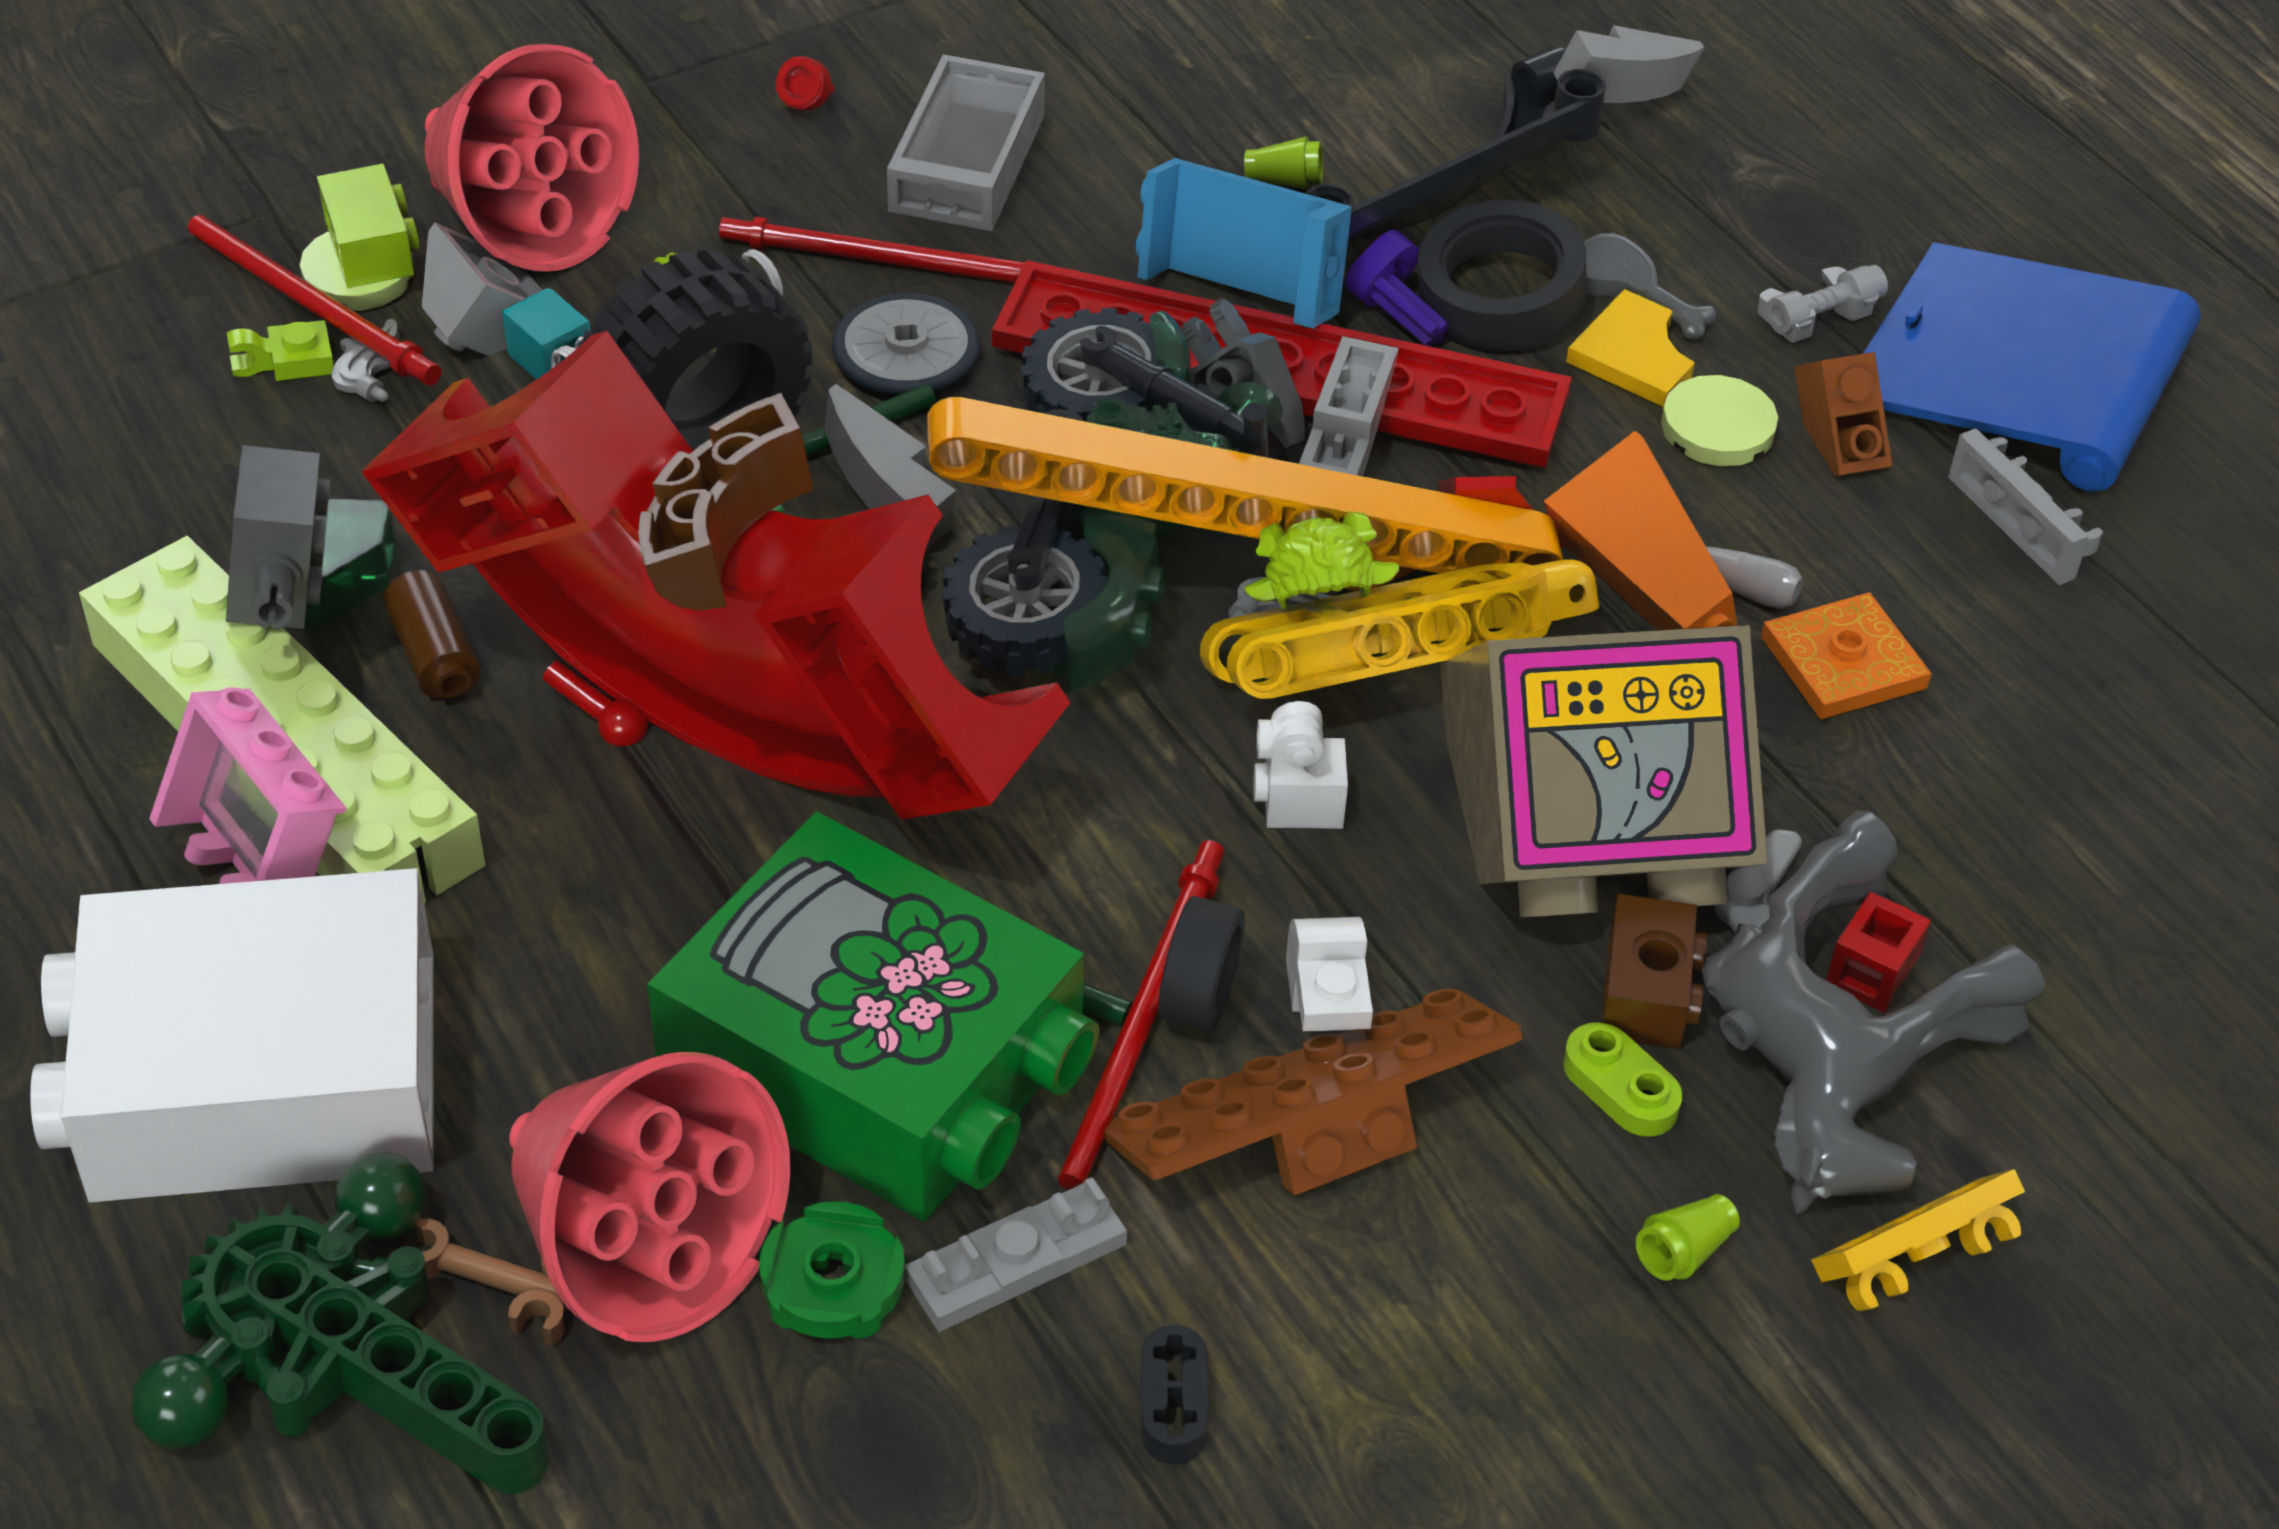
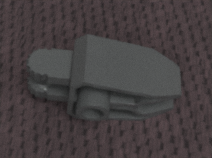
M1221 298L1209 306V312L1226 347L1221 349L1215 336L1211 334L1210 329L1202 319L1192 317L1182 325L1185 341L1189 343V348L1199 365L1191 369L1189 383L1231 406L1232 412L1242 418L1243 408L1247 404L1252 402L1263 404L1267 409L1268 455L1266 457L1278 458L1282 455L1277 438L1285 448L1297 445L1305 440L1301 400L1276 337L1261 332L1251 335L1234 305L1225 298Z

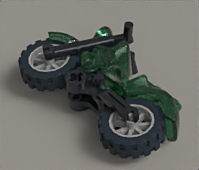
M1101 308V313H1090L1089 309L1075 311L1074 317L1065 319L1063 316H1060L1049 322L1047 330L1039 329L1031 337L1032 346H1025L1023 350L1022 380L1026 409L1029 411L1261 457L1268 455V431L1280 422L1284 412L1279 398L1268 388L1256 383L1233 384L1224 389L1219 400L1191 385V359L1186 336L1177 322L1164 311L1152 314L1149 318V324L1143 321V315L1131 311L1127 315L1117 314V309ZM1063 375L1072 376V378L1067 380H1061ZM1034 496L1021 529L1016 530L1015 525L999 528V533L992 536L984 533L972 540L973 546L969 549L962 547L953 556L954 566H947L943 576L944 587L942 588L949 637L952 642L958 640L959 651L970 660L972 657H976L979 659L980 666L995 671L998 666L1006 668L1007 674L1024 675V670L1037 669V674L1047 672L1056 675L1068 674L1070 692L1101 682L1124 666H1132L1139 648L1146 649L1148 647L1152 630V612L1149 609L1151 603H1161L1165 587V568L1158 566L1157 536L1162 537L1173 525L1194 526ZM987 596L999 599L986 605L983 604Z

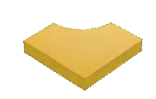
M1626 289L1568 347L1566 363L1662 407H1664L1667 395L1680 382L1692 378L1695 362L1679 353L1668 339L1667 331L1671 324L1673 310Z

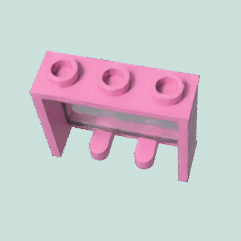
M231 687L219 691L191 692L149 819L155 827L202 822L208 832L190 836L184 857L196 865L232 862L240 873L223 875L219 884L314 877L337 816L336 814H344L346 807L250 688Z

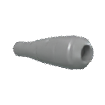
M1706 546L1731 592L1761 605L1778 609H1785L1796 603L1803 585V578L1797 568L1777 559L1737 550Z

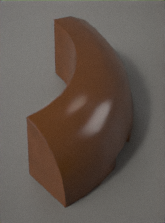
M781 393L735 411L708 427L711 438L690 454L678 451L653 482L655 496L647 512H641L638 531L640 551L648 576L660 596L677 607L700 611L726 607L721 586L722 571L727 556L736 541L755 521L770 510L799 495L814 490L801 429Z

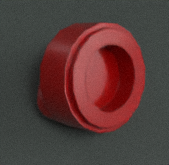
M796 56L785 61L776 77V90L779 98L787 106L801 111H812L822 106L828 96L835 91V86L831 83V77L827 68L820 61L805 56Z

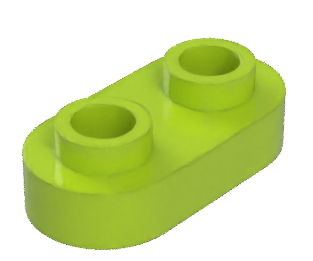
M1598 1022L1579 1026L1570 1034L1563 1060V1067L1567 1077L1618 1125L1632 1134L1647 1137L1664 1134L1675 1125L1682 1103L1680 1084L1627 1034L1613 1025ZM1640 1090H1650L1654 1095L1644 1094Z

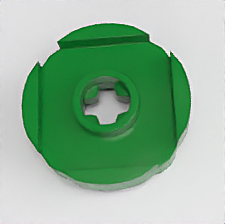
M838 1201L821 1202L803 1208L804 1217L793 1220L785 1228L784 1220L775 1226L768 1234L762 1246L759 1269L762 1293L769 1305V1314L777 1325L818 1338H842L848 1336L867 1338L881 1329L883 1318L894 1309L901 1297L905 1282V1262L901 1242L897 1236L895 1240L893 1235L884 1228V1220L879 1215L864 1206ZM830 1260L843 1261V1271L847 1272V1274L837 1279L822 1278V1275L815 1273L814 1269H826Z

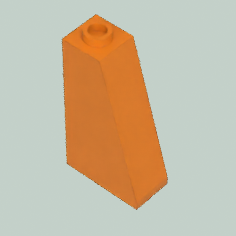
M1637 431L1632 432L1544 500L1547 515L1554 520L1559 541L1578 559L1590 567L1601 580L1657 631L1738 626L1733 595L1650 448Z

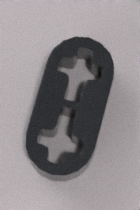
M1179 1325L1162 1326L1150 1333L1144 1341L1142 1349L1141 1439L1143 1447L1148 1454L1161 1463L1172 1465L1188 1463L1199 1456L1205 1448L1209 1419L1208 1352L1204 1340L1192 1329ZM1166 1355H1181V1381H1168ZM1167 1407H1181V1424L1183 1427L1181 1435L1168 1434L1166 1425Z

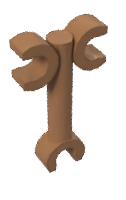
M433 1219L419 1220L416 1225L418 1241L425 1245L433 1246L431 1249L422 1252L425 1258L428 1278L445 1271L517 1295L509 1306L508 1318L511 1333L519 1335L528 1319L535 1316H544L547 1318L543 1325L545 1344L554 1346L561 1340L565 1333L566 1325L564 1311H567L568 1308L556 1293L542 1258V1273L450 1243L446 1227L439 1221Z

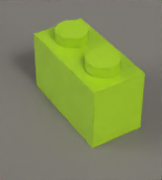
M384 164L317 176L324 220L346 287L351 288L414 275L410 252L420 250L417 230L412 217L403 219V217H408V211L401 184H390Z

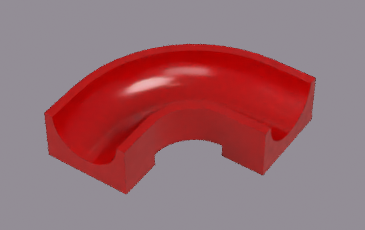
M607 330L591 335L574 352L547 373L494 406L490 407L469 378L453 382L361 471L438 573L473 564L492 589L528 627L564 660L616 700L625 699L635 703L646 714L649 722L678 739L766 778L810 790L846 796L884 797L901 820L988 806L994 802L1071 703L1057 682L979 698L962 686L947 669L931 640L921 599V571L926 546L935 526L943 516L929 494L832 519L800 518L772 509L755 521L740 536L727 556L721 579L726 607L700 611L677 607L660 596L648 576L640 551L638 535L641 512H647L655 496L653 482L665 465L678 451L690 454L694 450L680 434Z

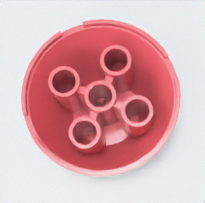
M532 44L508 51L488 64L440 108L433 109L425 120V130L427 132L425 160L431 176L432 187L437 193L445 197L474 239L486 251L504 263L517 268L545 272L557 271L575 266L593 256L611 239L606 234L613 226L620 211H628L635 191L639 167V143L629 103L615 80H608L603 72L592 63L593 58L573 48L551 44Z
M698 1052L665 1054L566 1086L547 1096L532 1112L525 1113L517 1118L510 1131L509 1141L513 1149L511 1165L513 1184L556 1293L565 1306L584 1323L601 1332L618 1336L626 1341L655 1342L685 1334L718 1315L736 1299L758 1272L759 1261L755 1257L765 1240L772 1219L781 1222L785 1212L790 1183V1151L788 1137L779 1110L770 1094L756 1078L728 1061L713 1055Z

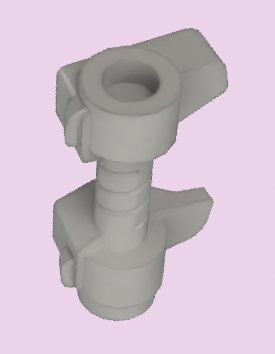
M1877 265L1860 266L1849 271L1841 267L1826 268L1822 270L1821 275L1827 285L1826 288L1804 296L1798 291L1783 293L1769 288L1759 296L1757 313L1771 325L1775 332L1783 335L1791 343H1795L1812 336L1816 314L1834 308L1837 314L1851 321L1871 315L1876 301L1887 293V278L1883 270Z

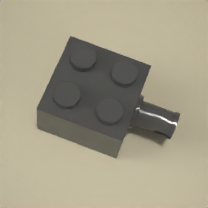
M242 445L233 517L226 622L257 624L267 629V626H274V630L283 627L304 629L306 604L319 605L331 480L318 478L320 453Z

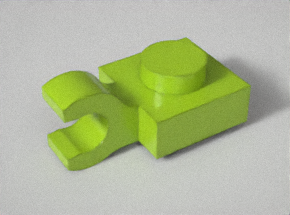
M325 320L267 327L268 338L261 337L255 331L244 328L227 332L230 353L247 352L230 356L233 376L248 377L258 372L274 370L276 381L332 374L333 359Z

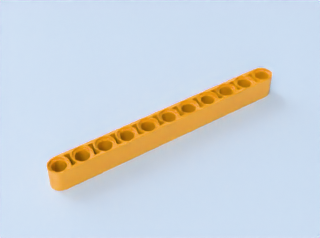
M963 397L942 399L931 407L927 415L929 463L933 471L940 477L953 481L1260 539V530L1275 522L1287 533V529L1290 526L1316 517L1321 519L1332 518L1333 521L1342 523L1347 512H1360L1368 516L1372 529L1377 532L1375 539L1366 542L1370 552L1373 553V561L1394 562L1399 564V566L1440 574L1485 564L1522 562L1533 566L1564 560L1554 520L1549 515L1535 510Z

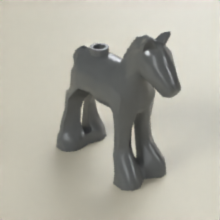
M1854 811L1839 825L1832 837L1814 846L1798 871L1769 896V919L1761 925V929L1752 924H1738L1737 930L1729 943L1707 957L1702 968L1706 989L1718 1001L1724 1013L1719 1023L1726 1039L1734 1047L1743 1051L1753 1045L1790 1082L1783 1095L1784 1101L1782 1106L1779 1108L1781 1115L1778 1117L1779 1123L1776 1125V1131L1774 1132L1776 1136L1774 1147L1777 1149L1782 1169L1789 1172L1792 1178H1794L1791 1199L1796 1215L1805 1212L1817 1197L1826 1199L1828 1197L1864 1196L1908 1190L1912 1184L1918 1164L1910 1150L1857 1127L1853 1121L1856 1113L1875 1100L1890 1093L1898 1080L1921 1057L1947 1041L1963 1039L2004 1045L2022 1035L2030 1026L2024 1005L2044 994L2045 981L2038 964L2015 944L1997 947L1976 963L1935 985L1908 1006L1882 1017L1874 1016L1853 994L1819 977L1805 964L1804 934L1809 923L1829 908L1862 905L1870 891L1881 897L1885 894L1886 871L1897 860L1898 849L1896 840L1887 825L1872 812Z

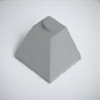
M434 222L428 231L422 308L437 326L434 330L435 335L446 345L457 351H463L467 347L490 356L507 349L502 310L542 291V289L525 269L504 263L486 251L476 240Z

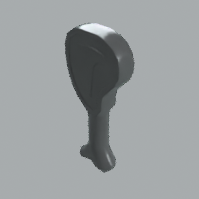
M1601 233L1584 241L1586 247L1587 295L1617 297L1626 289L1673 310L1671 320L1681 327L1683 336L1688 340L1702 338L1705 333V327L1715 323L1717 310L1712 305L1696 306L1688 304L1659 286L1653 261L1634 242L1614 233Z

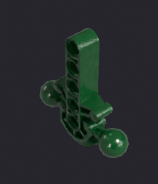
M390 1152L364 1155L346 1167L337 1182L334 1201L337 1212L324 1225L313 1219L299 1216L298 1209L289 1201L281 1215L269 1216L259 1205L255 1221L243 1224L237 1219L230 1217L229 1226L227 1227L229 1235L227 1237L207 1234L206 1244L204 1245L206 1255L190 1256V1265L187 1269L189 1279L181 1281L180 1298L183 1306L181 1320L185 1333L190 1335V1339L209 1341L195 1355L182 1353L161 1357L143 1369L132 1391L130 1410L134 1424L151 1443L170 1450L196 1447L217 1432L226 1416L229 1397L226 1385L240 1372V1375L245 1380L258 1382L259 1387L269 1400L275 1428L280 1434L285 1436H297L304 1433L311 1425L314 1416L347 1393L492 1489L502 1493L518 1494L532 1489L541 1482L548 1468L545 1427L540 1409L528 1398L408 1322L414 1312L424 1307L430 1299V1288L423 1253L417 1248L405 1246L392 1252L388 1259L376 1257L374 1261L357 1257L356 1252L367 1241L378 1243L398 1240L416 1227L424 1213L427 1188L422 1175L407 1158ZM285 1294L290 1295L289 1297H285L282 1299H275L276 1297ZM340 1330H348V1332L338 1336H329L331 1333ZM281 1351L287 1354L282 1367L276 1366V1364L278 1365ZM394 1367H407L396 1373H385L388 1369ZM451 1404H465L462 1408L453 1411L441 1410ZM510 1441L524 1442L521 1446L513 1449L500 1448L502 1444Z

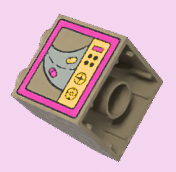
M1750 625L1489 640L1440 663L1445 737L1479 884L1517 882L1520 918L1599 912L1597 877L1646 874L1648 898L1695 904L1697 906L1728 904L1726 868L1768 864Z

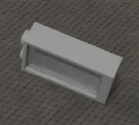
M943 54L887 167L888 212L993 231L1044 118L1045 73Z

